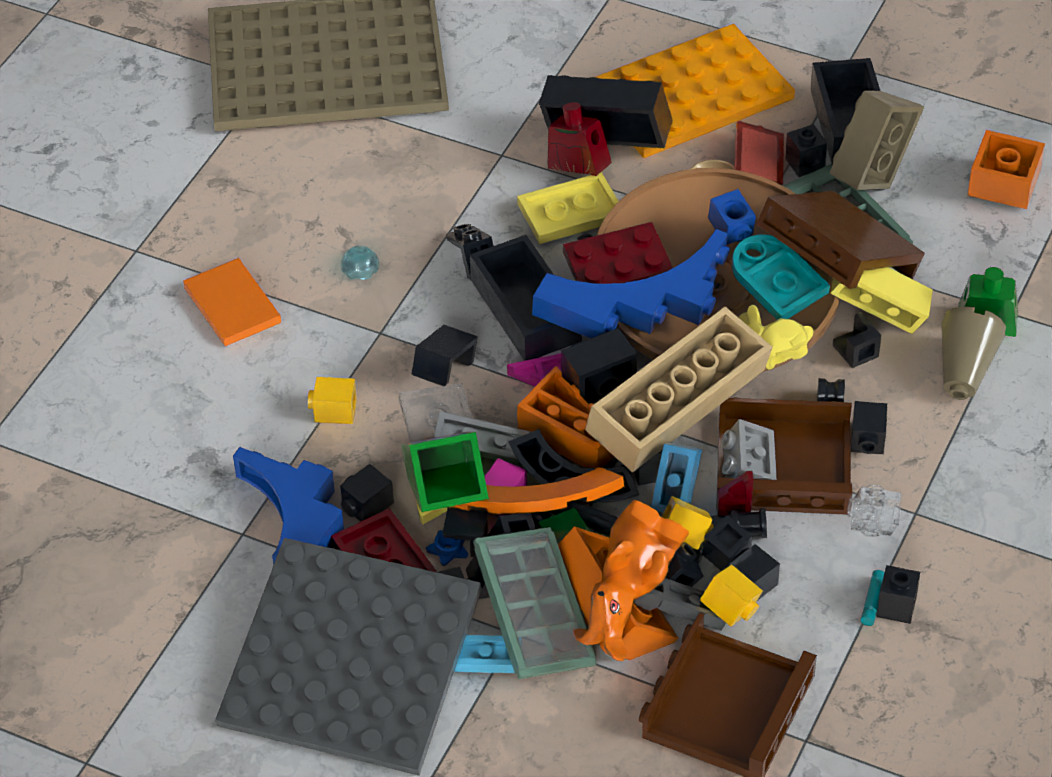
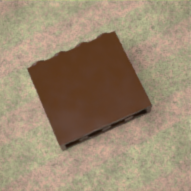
M834 191L768 197L756 224L849 289L857 287L864 270L892 267L897 272L913 279L925 252Z
M728 398L720 404L717 493L720 488L736 479L725 478V474L722 473L724 449L721 448V440L724 433L741 419L774 430L777 480H753L751 511H759L760 508H765L766 511L850 515L852 502L850 452L852 403Z
M699 613L693 625L688 624L686 626L679 651L673 650L668 661V671L665 677L660 675L657 679L651 703L645 702L641 709L639 722L642 723V738L744 777H765L815 677L817 655L803 651L798 662L703 628L704 614Z

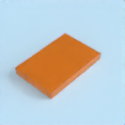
M239 258L183 280L184 289L224 346L281 323L280 314Z

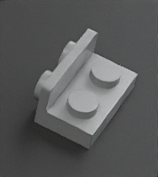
M739 419L730 430L724 433L721 440V448L724 449L722 473L725 474V478H737L746 471H753V479L777 480L774 430Z

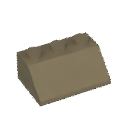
M863 91L856 102V110L852 120L844 131V139L840 149L834 155L833 166L829 174L856 190L890 189L924 106L882 91Z

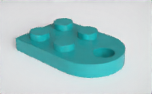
M760 234L747 237L734 250L732 271L735 278L776 320L780 318L789 319L829 293L830 285L797 252L772 235ZM757 250L762 255L758 257L749 256L746 253V251Z

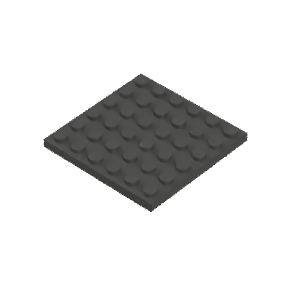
M284 538L215 719L217 726L420 775L482 590L481 583Z

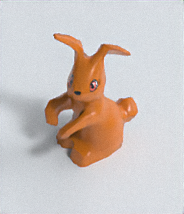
M633 500L623 510L611 528L609 553L603 567L602 582L595 584L591 594L588 629L578 628L573 630L575 640L584 645H595L603 641L605 651L616 661H624L627 651L622 634L624 626L631 616L633 600L651 592L664 581L668 572V565L676 550L689 535V531L673 520L660 517L659 513L647 504Z

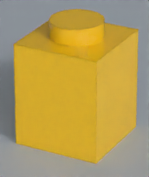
M316 377L314 390H309L308 409H313L314 422L353 424L357 403L355 379Z
M671 496L662 518L673 520L687 529L689 535L684 542L698 550L701 543L704 542V536L714 528V525L711 524L712 518L707 511Z
M730 565L714 576L700 601L731 627L741 619L748 621L759 608L756 601L763 590L737 568Z

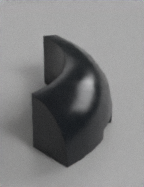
M539 429L508 441L520 464L541 484L567 480L595 470V468H582L567 462L565 458L561 457L548 445ZM625 465L606 468V470L623 476L624 487L589 502L609 503L639 496L629 469ZM586 497L578 499V501L587 502Z

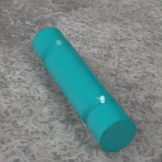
M874 570L872 572L860 620L865 626H872L875 622L884 571Z

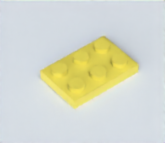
M602 172L597 176L590 175L517 196L518 206L539 244L599 228L607 214L619 202Z

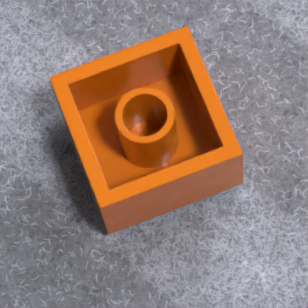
M986 130L971 168L968 196L1027 209L1041 171L1045 143Z

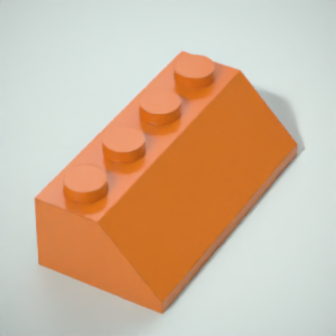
M574 526L559 542L558 547L578 605L585 615L584 620L589 626L591 594L595 584L602 582L603 567L609 553L610 538ZM633 600L631 616L624 626L622 634L627 651L625 659H635L671 645L679 639L661 610L658 608L652 610L643 609V607L636 605ZM601 641L599 646L606 653L603 641Z

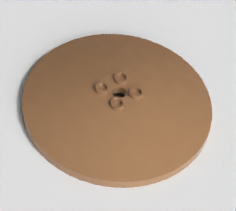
M723 168L681 170L652 179L625 195L607 214L597 235L652 222L674 268L694 255L714 233L715 229L708 219L710 199L739 189L756 215L753 235H771L756 225L767 198L794 195L795 193L772 180L744 171ZM736 241L726 245L730 248L729 255L724 265L718 264L715 282L722 284L723 287L719 289L713 288L712 296L716 298L714 308L709 316L706 314L703 316L699 325L667 313L662 324L656 323L651 334L618 322L616 329H620L632 347L654 360L724 307H727L739 318L741 314L747 312L749 306L755 305L758 308L762 326H766L776 321V319L735 278L732 271V259L734 250L740 243ZM757 250L746 251V253L752 257H758L762 255ZM801 256L830 285L827 295L789 318L802 326H811L813 328V336L807 343V349H809L823 336L836 315L840 298L830 294L833 277ZM791 358L785 362L776 364L774 368L784 365L792 361L793 359Z

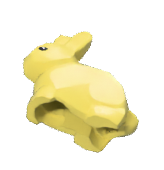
M755 305L749 306L747 312L739 316V319L773 347L766 364L768 370L773 369L776 364L791 358L796 360L807 355V343L814 333L811 326H802L794 320L783 318L762 326L760 314Z

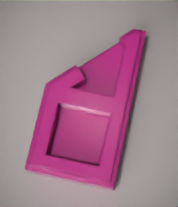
M561 353L507 364V374L535 387L555 366L561 371Z

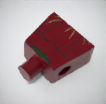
M567 103L563 106L564 115H561L548 128V169L597 176L612 163L601 122L597 118L582 116L579 103Z

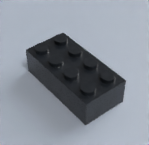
M871 58L812 63L811 94L822 133L827 142V150L832 165L834 155L840 149L844 139V131L851 122L856 110L855 105L858 98L862 95L863 91H881Z
M566 75L547 76L539 100L547 128L561 115H564L563 106L565 104L576 102L581 105L582 116L597 118L601 122L608 145L665 148L673 120L662 82L570 77Z
M527 235L470 254L472 283L524 361L539 358L582 342V335L532 315L533 295L547 273L553 274V272Z

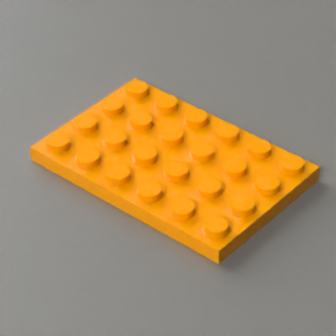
M734 23L595 77L601 79L662 82L673 122L665 148L633 146L643 158L795 99V89Z

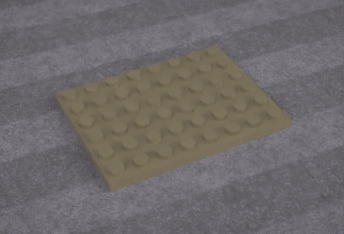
M295 0L208 8L215 131L449 111L435 0Z

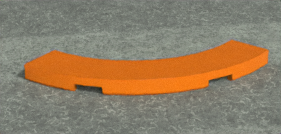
M599 467L577 477L542 485L517 487L486 485L489 499L450 507L468 511L471 509V506L487 508L488 513L493 514L550 511L566 508L569 501L586 497V501L589 502L622 489L624 487L623 476Z

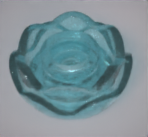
M366 246L350 248L341 259L342 272L346 273L350 279L367 280L377 272L379 266L377 254Z

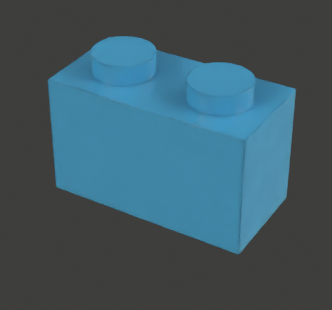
M671 442L663 445L651 508L664 513L671 496L691 504L702 449Z

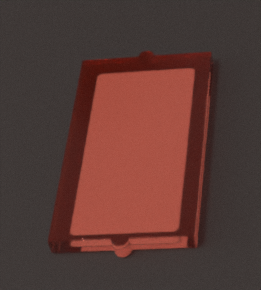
M737 121L734 170L759 175L783 186L784 134L766 129L761 125L756 126Z

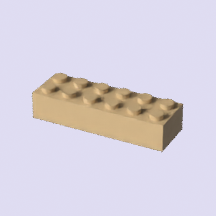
M724 307L591 407L585 430L631 472H634L660 452L665 443L674 441L765 370L773 347L727 307Z

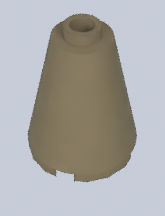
M956 307L948 310L942 320L943 383L945 391L954 399L965 400L976 394L1005 337L1006 325L1001 318L985 310V314L981 315L974 313V307Z

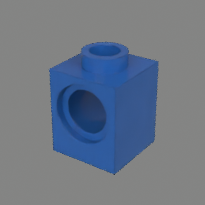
M739 189L710 199L708 219L715 230L718 229L728 233L726 245L736 241L741 242L753 235L756 215Z

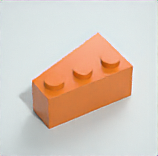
M557 366L517 405L518 429L531 432L539 429L548 445L555 452L582 467L604 468L615 457L585 430L591 407L594 404H588L580 395V390L574 384L570 385L562 377V372Z

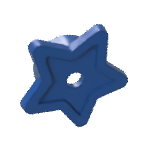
M439 530L434 543L425 548L427 553L439 556L442 566H446L454 558L466 559L469 554L463 547L465 540L444 538L443 530Z

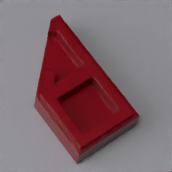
M746 471L718 490L717 515H728V511L737 509L738 513L751 512L753 471Z

